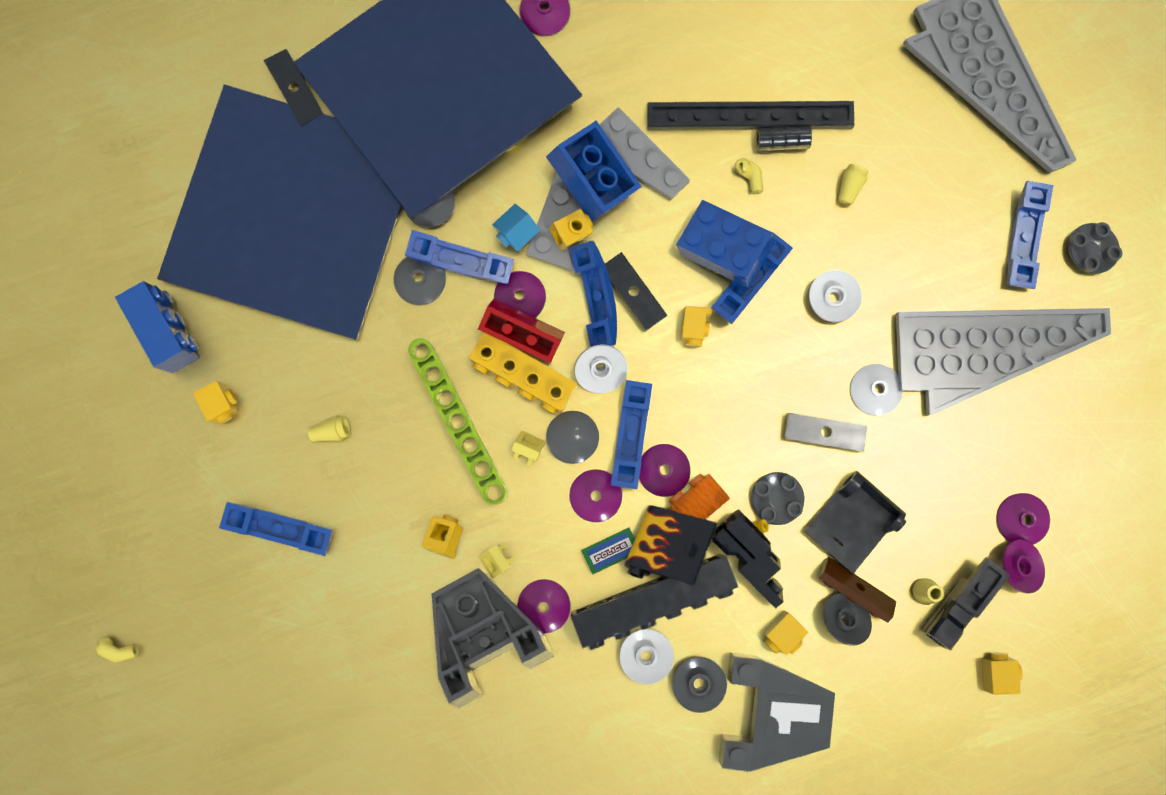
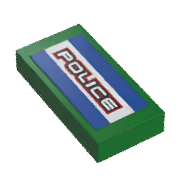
M630 527L581 550L592 575L627 559L635 540Z

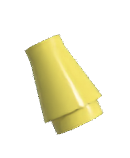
M849 164L847 169L843 170L840 194L837 200L852 205L868 180V170L858 165Z
M335 415L315 426L309 427L308 435L311 442L344 441L345 437L350 436V425L345 416Z
M930 578L918 580L913 587L915 599L924 605L939 602L944 597L943 589Z

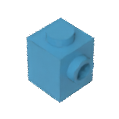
M517 204L510 207L492 224L498 232L496 238L505 247L510 245L517 252L541 231L530 215Z

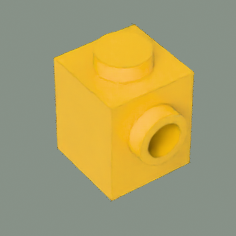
M579 209L554 222L548 229L559 250L562 251L590 236L593 233V224L589 216L583 214L582 210Z
M215 381L192 393L207 422L218 423V425L226 423L233 418L232 414L239 411L236 403H238L237 397L231 389H227L225 383Z
M784 610L763 632L768 638L764 643L775 654L779 651L784 655H787L789 652L794 654L802 646L803 642L801 640L809 632L789 612Z
M991 653V658H982L984 691L992 695L1021 694L1020 681L1023 679V670L1019 660L1008 657V653Z

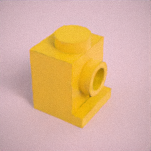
M685 306L680 341H686L687 346L702 347L704 336H709L710 321H706V318H709L712 314L711 308Z
M443 515V518L432 516L421 546L433 553L455 559V550L464 528L458 524L459 520L448 515Z

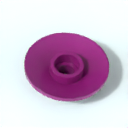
M522 0L519 9L520 18L532 33L539 36L554 35L560 32L568 23L570 4L568 0ZM543 4L549 5V8L547 10H542L540 6Z
M515 271L510 273L507 285L497 284L494 291V299L536 318L545 306L546 292L542 282L535 275L525 271ZM517 291H522L525 294L520 300L515 298Z
M658 444L649 448L642 455L639 480L648 492L656 496L668 497L675 495L685 488L690 479L691 467L687 456L681 449L670 444ZM662 465H667L670 468L668 475L661 474L660 467Z
M593 469L583 472L574 480L570 488L569 498L574 512L579 517L589 522H603L617 513L622 503L621 487L611 486L612 474L604 470ZM595 490L601 493V499L598 501L591 499V493Z
M1016 493L1007 497L1000 504L996 515L998 529L1001 535L1009 542L1026 540L1034 545L1046 536L1050 528L1051 519L1047 506L1040 498L1029 493ZM1025 515H1029L1031 518L1028 525L1024 523Z
M1026 540L1010 542L1006 546L1002 558L1003 570L1010 574V577L1007 579L1008 582L1021 593L1031 594L1037 592L1045 580V564L1040 552L1032 543Z
M541 579L528 584L522 590L518 598L517 607L546 634L558 630L566 623L570 614L571 603L568 593L560 584L552 580ZM546 602L549 605L548 611L541 612L538 608L539 604Z

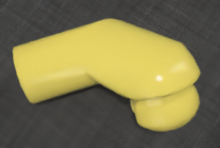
M747 158L738 159L735 168L739 174L749 180L750 193L757 194L763 192L761 168Z
M102 637L97 641L95 649L98 656L113 663L138 657V648L135 644L117 648L113 646V641L109 637Z

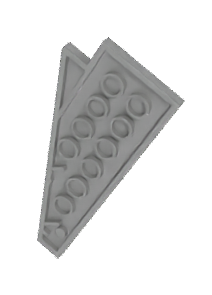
M931 0L914 9L913 12L923 32L905 39L903 42L904 47L1048 173L1077 160L998 0Z
M1110 308L897 312L899 391H925L926 415H934L1111 335Z

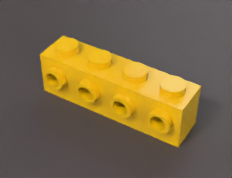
M484 332L469 356L470 361L473 362L472 367L483 374H486L487 371L496 375L494 380L507 388L512 384L519 389V395L530 401L533 397L542 402L540 407L552 414L556 410L560 413L563 412L577 387L576 382L508 343Z

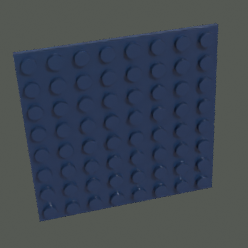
M381 0L293 62L412 219L582 97L581 92L505 0Z
M224 84L157 279L358 340L401 204L335 117L322 114L301 126L288 103Z

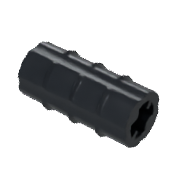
M770 125L769 127H757L756 146L758 151L810 149L812 144L811 125Z

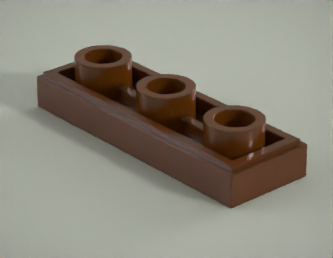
M830 557L824 561L819 578L826 586L844 594L849 601L859 604L875 618H880L889 623L894 617L896 600L856 574H851Z

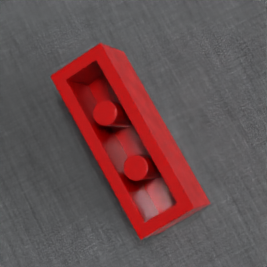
M493 299L487 306L478 330L549 363L552 362L565 334L564 331L496 299Z

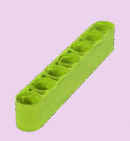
M424 338L414 339L408 348L409 356L483 499L489 504L497 505L502 503L507 497V487L435 348ZM422 345L428 346V354L423 358H417V348ZM437 368L441 373L439 379L434 382L429 381V371ZM446 391L451 392L453 395L451 403L442 405L439 400L441 394ZM463 415L465 424L459 429H454L452 426L453 417ZM469 438H474L477 441V448L475 451L468 453L464 450V442ZM485 461L489 464L490 469L486 476H479L476 473V466L479 462ZM492 485H498L502 490V495L498 500H492L488 496V489Z

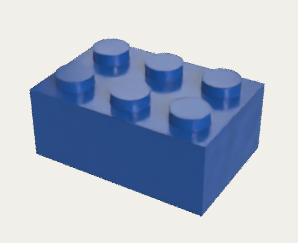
M597 121L557 145L546 156L579 206L592 222L642 187Z
M702 200L676 246L681 256L750 288L775 242L773 232Z
M142 281L115 297L154 368L174 373L200 358L196 351L199 349V346L191 335H187L184 329L186 323L182 316L173 310L171 306L174 304L173 299L166 290L162 291L156 285L153 286Z

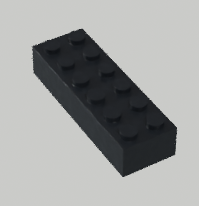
M717 554L703 560L694 586L661 576L571 611V619L582 648L589 647L590 650H594L605 645L604 641L613 636L615 640H619L631 635L630 630L640 626L641 630L655 626L657 624L656 620L664 616L667 620L682 615L681 610L687 607H692L693 610L708 605L707 600L710 598L718 597L719 600L733 595V589L739 586L727 556Z

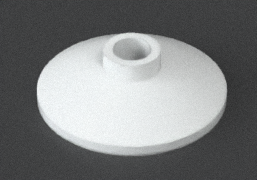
M829 270L820 274L813 281L809 290V301L813 311L820 318L829 322H842L854 316L859 310L862 302V290L858 281L851 274L842 270ZM831 293L837 295V302H832L829 299Z
M603 344L587 348L580 354L575 364V375L578 383L584 389L593 393H607L615 390L624 382L628 372L627 361L623 353L613 346ZM598 363H605L603 367H596Z
M869 364L862 367L855 373L850 383V395L853 403L860 411L871 416H882L892 412L899 405L903 396V391H899L898 374L892 368L883 364ZM876 384H880L883 387L881 394L875 391Z
M652 629L637 630L629 635L621 646V667L625 674L637 683H657L668 675L673 666V648L669 640L658 631ZM645 650L651 652V658L648 660L641 658V654Z

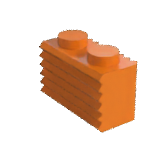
M700 473L689 482L691 488L683 494L680 490L668 500L671 505L667 509L706 520L725 504L730 497L710 473L705 476Z

